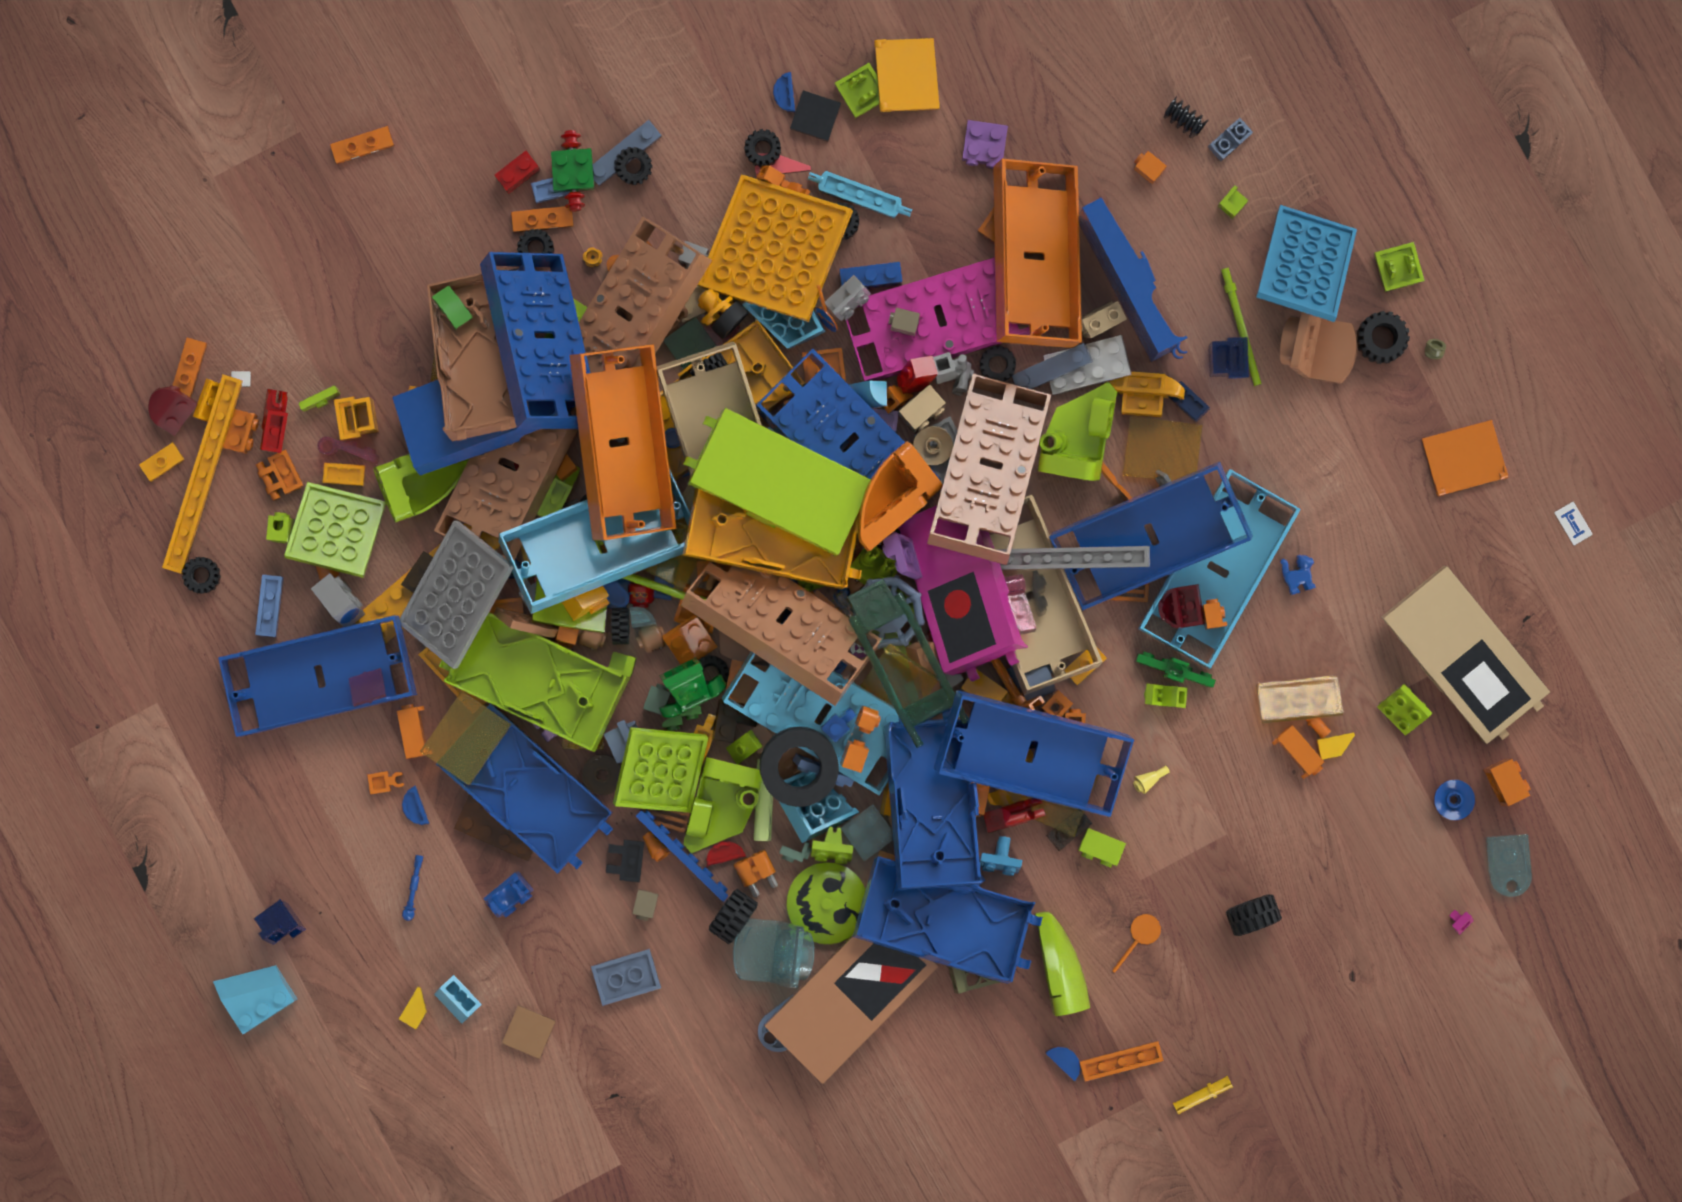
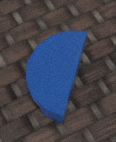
M791 72L784 73L777 79L773 90L775 102L781 109L787 112H795Z
M415 785L404 795L402 801L403 812L407 819L413 823L420 825L430 824Z
M1055 1047L1045 1052L1068 1076L1076 1081L1080 1072V1063L1073 1051L1065 1047Z

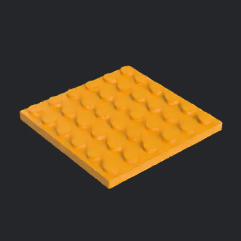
M741 174L708 258L712 261L697 285L707 290L713 289L719 294L732 296L735 299L809 322L819 298L817 285H820L821 289L823 288L853 210Z

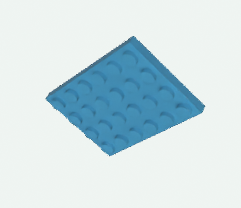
M1280 205L1256 297L1335 322L1357 229Z

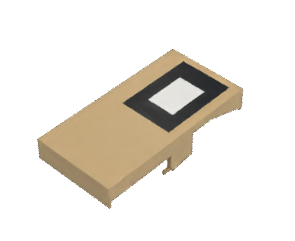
M1442 566L1381 616L1418 661L1425 674L1459 710L1482 742L1488 744L1497 735H1499L1501 740H1504L1509 735L1506 730L1508 726L1530 708L1534 707L1536 712L1544 707L1540 700L1548 695L1550 691L1447 566Z

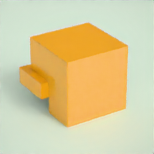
M353 396L334 400L340 440L359 438L364 434L379 432L373 399L370 397L355 399Z
M600 586L561 603L572 620L575 621L588 612L593 614L608 606L609 601L607 598L609 594L603 586Z

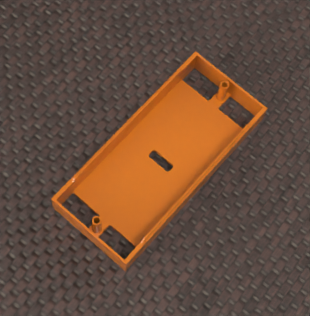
M1001 159L993 166L997 342L1074 348L1082 342L1078 166ZM1006 169L1026 171L1027 187L1007 185ZM1044 173L1065 175L1066 191L1038 188V178ZM1024 252L1043 254L1044 260L1025 259ZM1009 323L1029 325L1030 335L1009 334ZM1049 327L1069 329V339L1042 337L1041 335L1048 331Z
M654 344L569 355L592 540H610L677 529ZM640 349L641 366L615 369V364L623 363L625 359L623 356H614L613 352ZM602 354L604 370L602 372L586 374L584 356ZM624 437L628 439L627 445L609 446L610 439ZM659 509L661 527L635 531V528H643L645 522L634 520L633 513ZM622 515L624 532L607 536L604 518Z

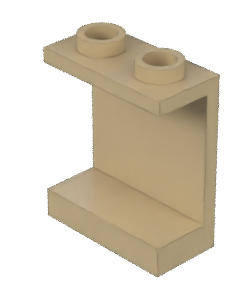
M1110 301L1081 317L1084 338H1093L1127 320L1119 302L1113 303Z

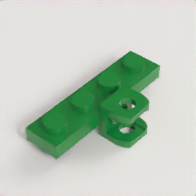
M1144 651L1136 656L1135 662L1165 672L1163 676L1165 678L1184 683L1186 679L1210 688L1214 687L1216 680L1212 679V674L1203 671L1200 674L1192 672L1193 668L1189 667L1190 663L1172 657L1169 660L1162 658L1159 661L1154 659L1155 655Z

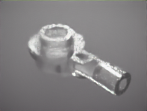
M843 591L833 593V604L838 609H843L846 616L854 621L849 597Z

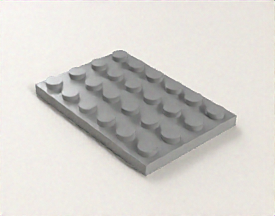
M453 521L400 617L401 626L451 668H458L511 574L513 566L461 522Z

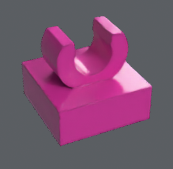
M1454 910L1449 915L1455 922L1452 927L1459 935L1474 921L1468 912L1461 916Z

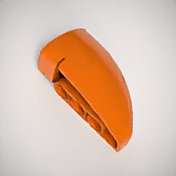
M908 441L882 462L871 478L863 496L858 519V539L867 552L871 551L928 503L926 500H929L942 489L941 481Z

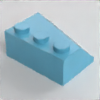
M747 302L742 304L787 349L805 343L826 332L815 310H813L809 322Z
M811 771L808 773L802 772L784 780V782L791 786L801 787L811 783L816 776ZM834 789L825 798L809 806L795 807L779 802L802 843L828 832L830 826L833 829L859 813L855 807L852 808L845 801L846 798L842 794L839 795Z
M276 965L213 981L221 1002L242 1034L247 1033L298 1000Z

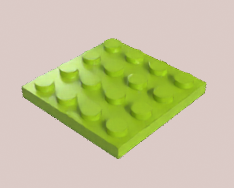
M307 482L284 557L364 578L386 502Z
M630 727L613 804L618 807L691 813L709 737L706 734Z

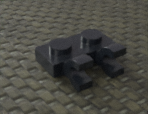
M624 840L623 846L609 844L608 853L622 854L621 866L607 864L606 873L620 874L621 881L640 882L644 842Z

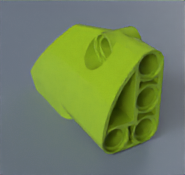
M1109 382L1056 408L1046 434L1042 435L1039 441L1041 453L1037 471L1083 480H1100L1106 439L1109 438L1117 396L1116 389ZM1050 437L1054 439L1053 447H1050L1048 444Z
M709 757L705 758L697 795L693 801L683 842L690 853L743 832L752 810L758 802L762 783L760 770ZM747 793H751L754 797L753 802L749 805L743 802V796Z

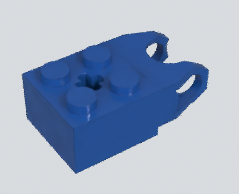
M518 871L483 899L497 918L503 915L506 918L517 910L516 904L520 902L522 905L532 897L530 893L534 889Z

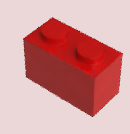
M524 151L494 174V176L505 191L510 194L539 172L540 168L529 153Z
M933 356L914 358L907 362L897 375V383L901 387L903 394L923 391L935 379L938 372Z

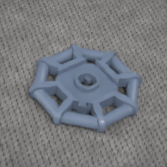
M898 575L880 579L869 578L865 586L850 603L856 623L864 628L871 625L880 632L878 637L882 640L877 648L879 650L885 647L908 646L912 637L925 624L920 597L922 596L921 593L901 580ZM892 585L891 591L879 592L878 587ZM897 588H900L910 597L904 599L896 592ZM872 591L875 596L870 603L863 602L869 592ZM913 602L915 616L909 615L908 603ZM885 607H889L894 612L890 615V618L883 615L882 611H885ZM861 608L867 609L868 621L864 623L862 621ZM908 620L913 624L904 634L901 628ZM897 632L899 637L884 639L885 633Z

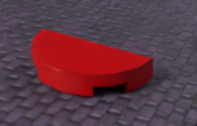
M730 841L720 842L709 851L706 858L707 866L746 857V854L736 843Z

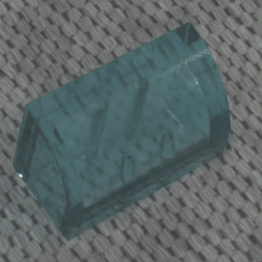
M629 607L633 629L658 626L656 618L648 610L641 607Z

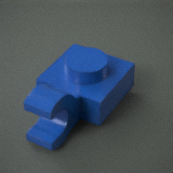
M849 707L840 717L836 713L833 714L821 726V729L836 743L850 729L847 723L856 714Z

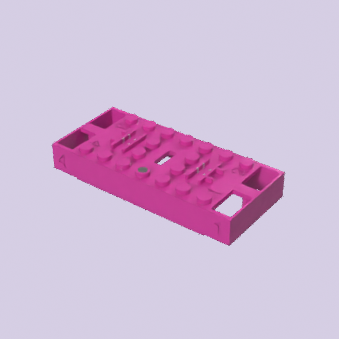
M995 257L869 295V300L862 306L870 332L853 336L848 319L845 320L864 382L879 381L896 376L910 359L926 356L935 357L950 352L952 358L1004 343L997 342ZM940 305L942 307L947 323L944 327H940L934 311L935 306ZM896 308L920 313L915 337L891 331V325L888 322L891 312L895 313ZM1009 323V334L1030 335L1029 327L1019 329L1017 324ZM874 343L883 371L865 376L857 347L865 348L867 344Z

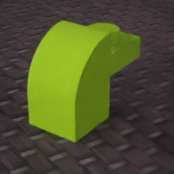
M1147 684L1144 692L1145 704L1186 708L1188 688Z

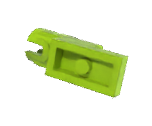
M577 467L578 470L563 482L556 474L537 515L543 517L562 509L581 468Z

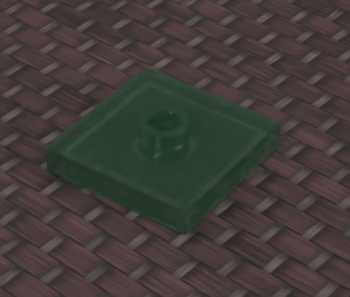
M696 317L663 340L676 360L717 347ZM691 361L681 364L683 370L691 364Z

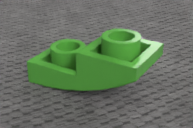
M450 286L432 296L434 302L441 312L446 315L455 330L473 318Z
M696 706L679 716L668 718L662 723V727H667L668 731L679 730V725H684L683 717L686 716L687 720L698 719V714H702V707Z

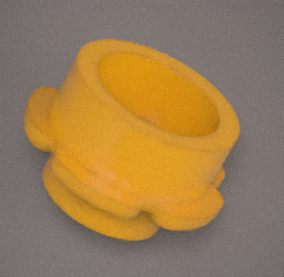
M590 247L583 254V260L588 267L599 266L602 262L601 258L603 255L599 249Z

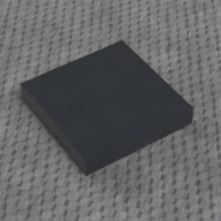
M803 90L790 129L828 142L841 103Z

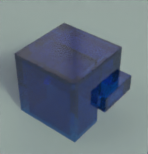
M1248 337L1226 338V341H1212L1209 344L1210 377H1228V379L1249 378Z
M281 899L254 918L262 930L258 934L262 940L272 945L288 934L294 939L306 930L289 903Z

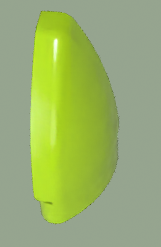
M410 454L373 467L378 485L395 523L423 513L444 499L457 485L469 459L423 475H419L414 469Z
M1050 912L1035 913V916L1043 917L1041 926H1037L1052 1014L1054 1016H1062L1089 1009L1090 1001L1084 974L1067 934Z

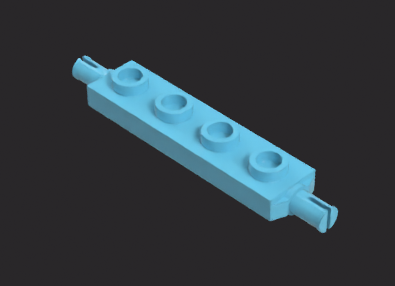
M825 171L822 176L812 172L809 173L807 180L818 183L819 191L892 218H895L898 213L909 217L911 215L912 209L902 206L901 198L828 171Z

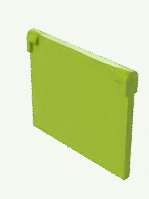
M537 578L534 602L546 597ZM560 602L533 613L532 622L604 633L607 606L593 614L588 612L586 615L573 621Z

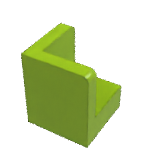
M1234 186L1218 205L1232 219L1248 202L1237 191V186Z
M613 652L609 667L607 668L631 678L637 658Z

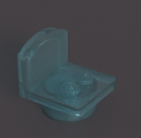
M749 918L734 940L733 962L736 974L741 980L772 982L788 988H798L799 980H806L813 967L814 942L812 935L808 931H804V927L788 922Z

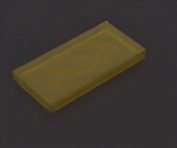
M1338 676L1258 683L1256 685L1262 724L1342 716L1344 713Z

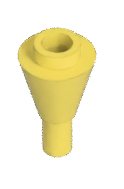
M1164 766L1157 771L1135 776L1133 785L1139 793L1146 794L1159 778L1170 773L1167 766Z

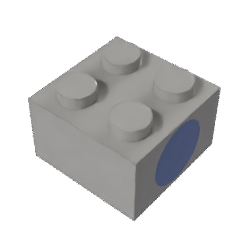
M329 573L311 588L331 616L343 627L353 625L365 615V612L361 609L364 605L351 593V588L339 576L335 578Z

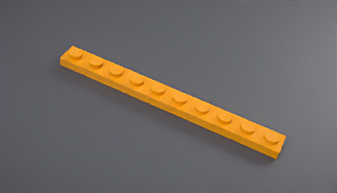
M222 374L162 566L164 569L183 574L182 569L185 568L184 565L187 563L243 380Z

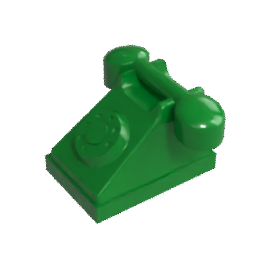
M695 657L659 675L665 687L669 689L677 701L676 703L661 706L659 710L665 718L679 716L719 696L726 689L727 684L722 674L715 676L706 684L703 668Z

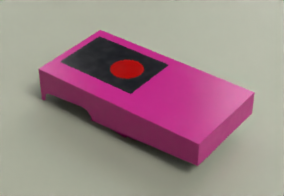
M936 505L910 517L899 526L901 535L911 538L922 573V577L916 579L915 582L918 592L922 595L920 596L942 671L944 674L952 676L967 671L969 679L973 682L980 679L976 672L977 666L1006 655L1010 665L1017 664L1020 661L1016 657V650L1028 648V645L1023 642L1011 610L1008 601L1009 590L1000 563L927 544L937 508ZM938 519L934 532L965 541L968 526ZM979 530L976 544L995 549L989 532Z

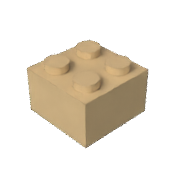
M929 385L905 405L898 415L915 433L917 430L921 431L923 428L928 427L929 420L932 417L936 420L944 413L946 402Z

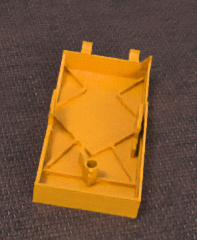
M696 488L683 550L684 556L837 589L847 588L848 577L854 579L861 578L862 570L850 568L858 533L859 512L839 555L833 556V554L778 527L773 528L745 514L746 510Z

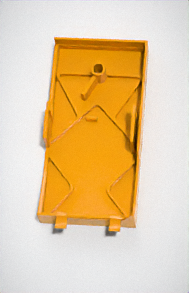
M757 319L724 343L734 342L737 345L755 405L793 368ZM731 348L718 352L722 354L727 364L735 362ZM708 355L707 357H702V361H704V359L706 358L708 359L711 355ZM692 364L678 374L679 379L676 381L692 376L690 373L691 369H693ZM794 370L791 376L804 387V381ZM783 383L761 403L769 413L781 405L784 400H788L794 395L791 391L786 392L783 390ZM662 390L660 398L664 431L669 428L675 427ZM681 446L677 448L667 447L669 469L675 481H677L689 471L687 466L683 465L685 458Z

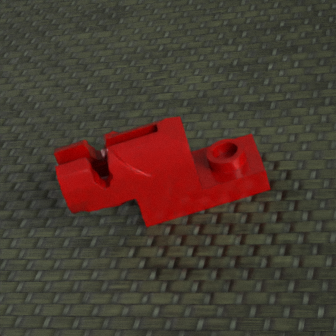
M267 389L261 426L263 433L260 450L281 453L288 413H286L288 392L279 390V403H276L277 390Z
M1030 798L985 812L983 816L988 833L1028 823L1030 820L1046 816L1044 808L1032 811V807L1043 804V801L1037 798Z

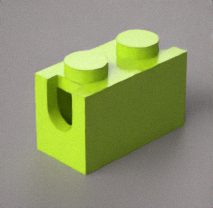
M275 512L274 516L269 515L266 540L288 544L295 520L290 518V515L287 513Z
M1087 828L1078 851H1081V856L1093 860V857L1101 859L1100 864L1111 868L1112 864L1118 865L1126 843Z

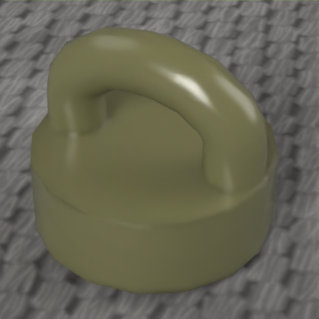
M1430 339L1426 343L1424 353L1430 359H1441L1444 356L1446 344L1438 339Z

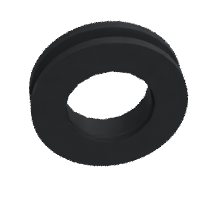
M790 727L776 733L763 748L759 763L761 778L768 792L779 802L795 807L809 806L825 798L833 789L839 772L838 758L829 740L820 732L807 727ZM794 747H806L814 751L820 762L819 773L811 783L801 787L791 786L784 782L778 772V765L782 755Z

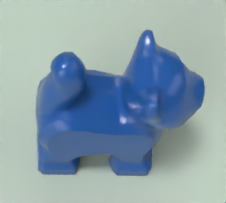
M1297 555L1296 563L1299 570L1292 571L1289 570L1287 560L1282 559L1280 561L1284 582L1289 588L1290 595L1300 593L1298 589L1300 584H1303L1305 591L1316 588L1312 582L1310 571L1311 566L1314 564L1313 558L1307 555Z

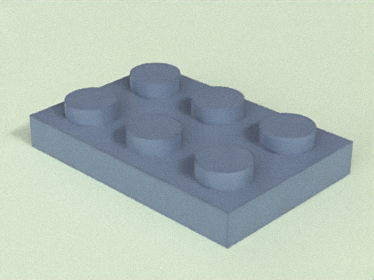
M650 949L591 966L602 1006L661 988Z

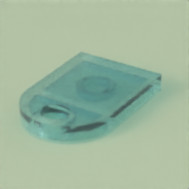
M1528 834L1486 837L1489 875L1493 888L1504 896L1514 897L1523 894L1529 888L1532 880ZM1511 880L1517 884V889L1514 892H1509L1506 888L1507 883Z

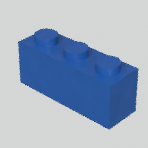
M900 262L840 269L841 286L853 275L867 289L902 285Z

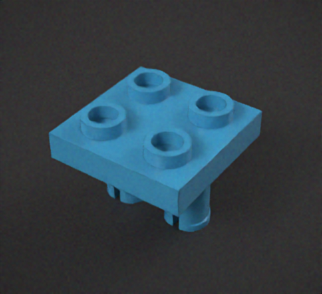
M999 836L995 854H981L979 862L983 871L994 872V870H1000L1002 874L1009 876L1019 873L1022 860L1008 856L1011 838Z

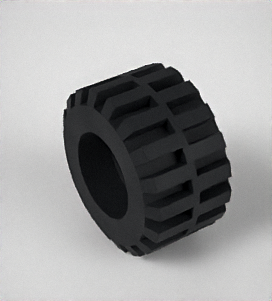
M1380 311L1367 317L1360 324L1356 333L1359 345L1358 350L1362 351V356L1369 358L1368 361L1377 362V364L1390 363L1400 357L1407 349V343L1410 341V336H1408L1409 328L1405 327L1406 322L1404 320L1401 321L1399 315L1395 316L1390 311L1387 313ZM1378 326L1388 328L1393 334V345L1388 349H1381L1373 343L1372 331Z
M734 890L709 925L708 930L727 944L732 943L756 910L758 902L741 890Z
M1270 894L1246 901L1229 908L1225 912L1234 936H1242L1263 929L1282 919L1274 895Z

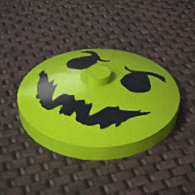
M818 863L804 869L792 882L787 895V912L791 923L802 936L816 943L835 944L850 938L854 934L865 894L864 884L852 870L837 863Z

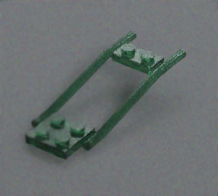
M881 579L847 597L856 615L848 619L858 636L896 713L916 748H919L924 744L914 726L950 709L955 693L902 592L893 596L884 579ZM904 614L942 686L941 689L906 706V708H903L866 636V634ZM961 705L958 716L962 723L965 724L970 719Z

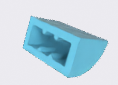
M865 381L848 384L871 408L887 406V381Z
M454 975L434 994L461 1023L466 1021L482 1005Z

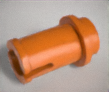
M1314 712L1306 719L1307 725L1311 726L1321 739L1331 732L1320 719V714L1317 715Z

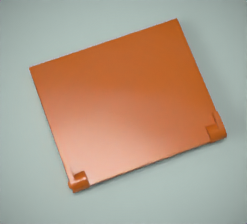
M1492 420L1421 439L1438 497L1509 478Z

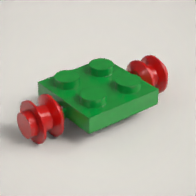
M567 130L561 135V138L565 139V143L561 144V147L566 150L551 151L554 193L570 191L565 196V199L569 200L565 207L571 212L581 211V208L585 207V204L581 203V199L585 195L578 191L594 190L592 149H577L581 146V143L577 142L581 135L576 133L575 130Z

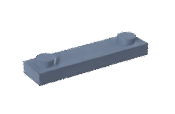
M650 120L646 121L593 164L594 181L598 186H601L617 173L614 168L616 167L614 162L618 158L616 156L621 154V150H626L627 147H637L644 151L662 137ZM634 158L628 160V162L626 163V165H627L629 162H631Z
M1082 343L1012 375L1015 385L1034 389L1088 365L1093 360L1086 343Z

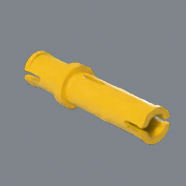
M1225 1076L1173 1102V1105L1179 1115L1212 1097L1214 1099L1217 1098L1218 1094L1233 1088L1228 1076Z

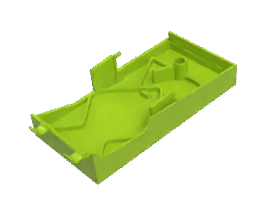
M727 408L721 411L717 420L706 416L702 424L712 428L698 460L687 456L683 465L694 470L688 485L746 510L745 514L773 528L778 527L833 554V556L839 555L860 510L863 496L871 479Z
M490 612L486 616L459 667L453 669L443 660H441L439 667L449 671L444 682L593 752L596 751L630 679L539 635L509 628Z

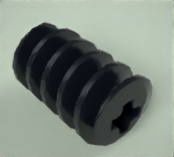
M1176 96L1165 110L1163 118L1166 119L1171 116V124L1178 121L1176 128L1179 129L1184 126L1183 133L1185 134L1190 131L1189 138L1191 139L1201 132L1209 120L1201 122L1203 115L1195 117L1197 110L1189 112L1190 105L1183 108L1184 101L1181 100L1176 103Z

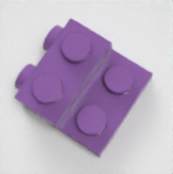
M968 120L962 161H966V164L971 166H978V163L986 164L987 168L993 169V166L1004 157L1008 126Z
M892 532L883 540L884 545H882L885 556L895 560V567L900 574L915 580L921 578L922 573L912 539Z

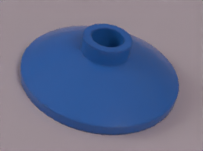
M1448 780L1442 783L1436 790L1434 804L1439 814L1444 818L1461 820L1472 812L1475 805V795L1467 783L1461 780ZM1452 796H1455L1457 798V801L1454 804L1450 802V798Z

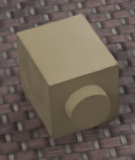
M896 308L895 313L891 312L888 322L891 325V331L915 337L920 313Z
M641 889L638 890L632 913L637 915L636 919L648 921V918L654 917L659 894Z

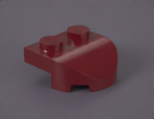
M173 385L159 387L153 391L149 398L148 411L150 418L157 426L175 436L197 406V402L182 393L179 387Z
M1199 584L1169 589L1159 601L1158 610L1160 617L1171 627L1183 628L1205 624Z

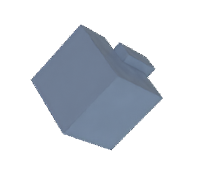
M1010 665L1011 667L1007 669V672L1016 687L1023 694L1014 669ZM1050 665L1025 673L1030 687L1053 679ZM1053 684L1024 695L1027 701L1040 695L1044 697L1056 691L1055 685Z
M625 720L617 723V728L604 734L617 764L623 760L630 727L638 728L635 720L626 723Z

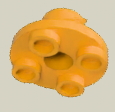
M713 289L704 291L698 298V306L708 314L701 320V323L708 326L720 317L719 312L724 313L735 303L733 301L734 298L729 296L722 301L717 291Z

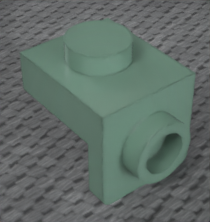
M809 842L805 843L802 852L782 845L779 853L783 854L782 859L793 863L794 859L802 862L803 858L808 859L812 848L808 847Z

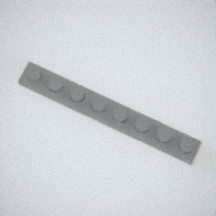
M1150 546L1011 549L1007 565L1000 563L1002 570L1150 567ZM996 549V550H1000V551L1006 552L1007 549Z

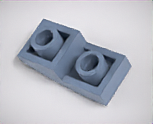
M1239 118L1210 143L1208 148L1222 161L1242 144L1253 131Z

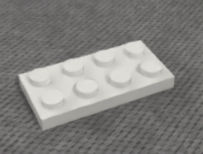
M1122 335L1086 344L1093 362L1050 381L1052 394L1056 395L1132 375ZM1069 349L1043 355L1044 361Z

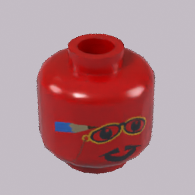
M634 582L628 585L629 603L633 604V607L647 608L649 604L654 602V589Z

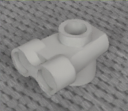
M967 362L966 370H956V380L952 389V393L961 396L963 392H967L968 381H971L974 374L970 362Z

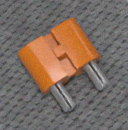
M765 849L733 865L743 886L749 887L753 897L760 895L755 885L760 879L767 877L772 888L778 886L773 876L776 870Z

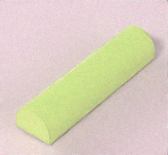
M757 759L758 770H760V759ZM762 780L758 802L755 805L754 841H771L773 796L768 792Z

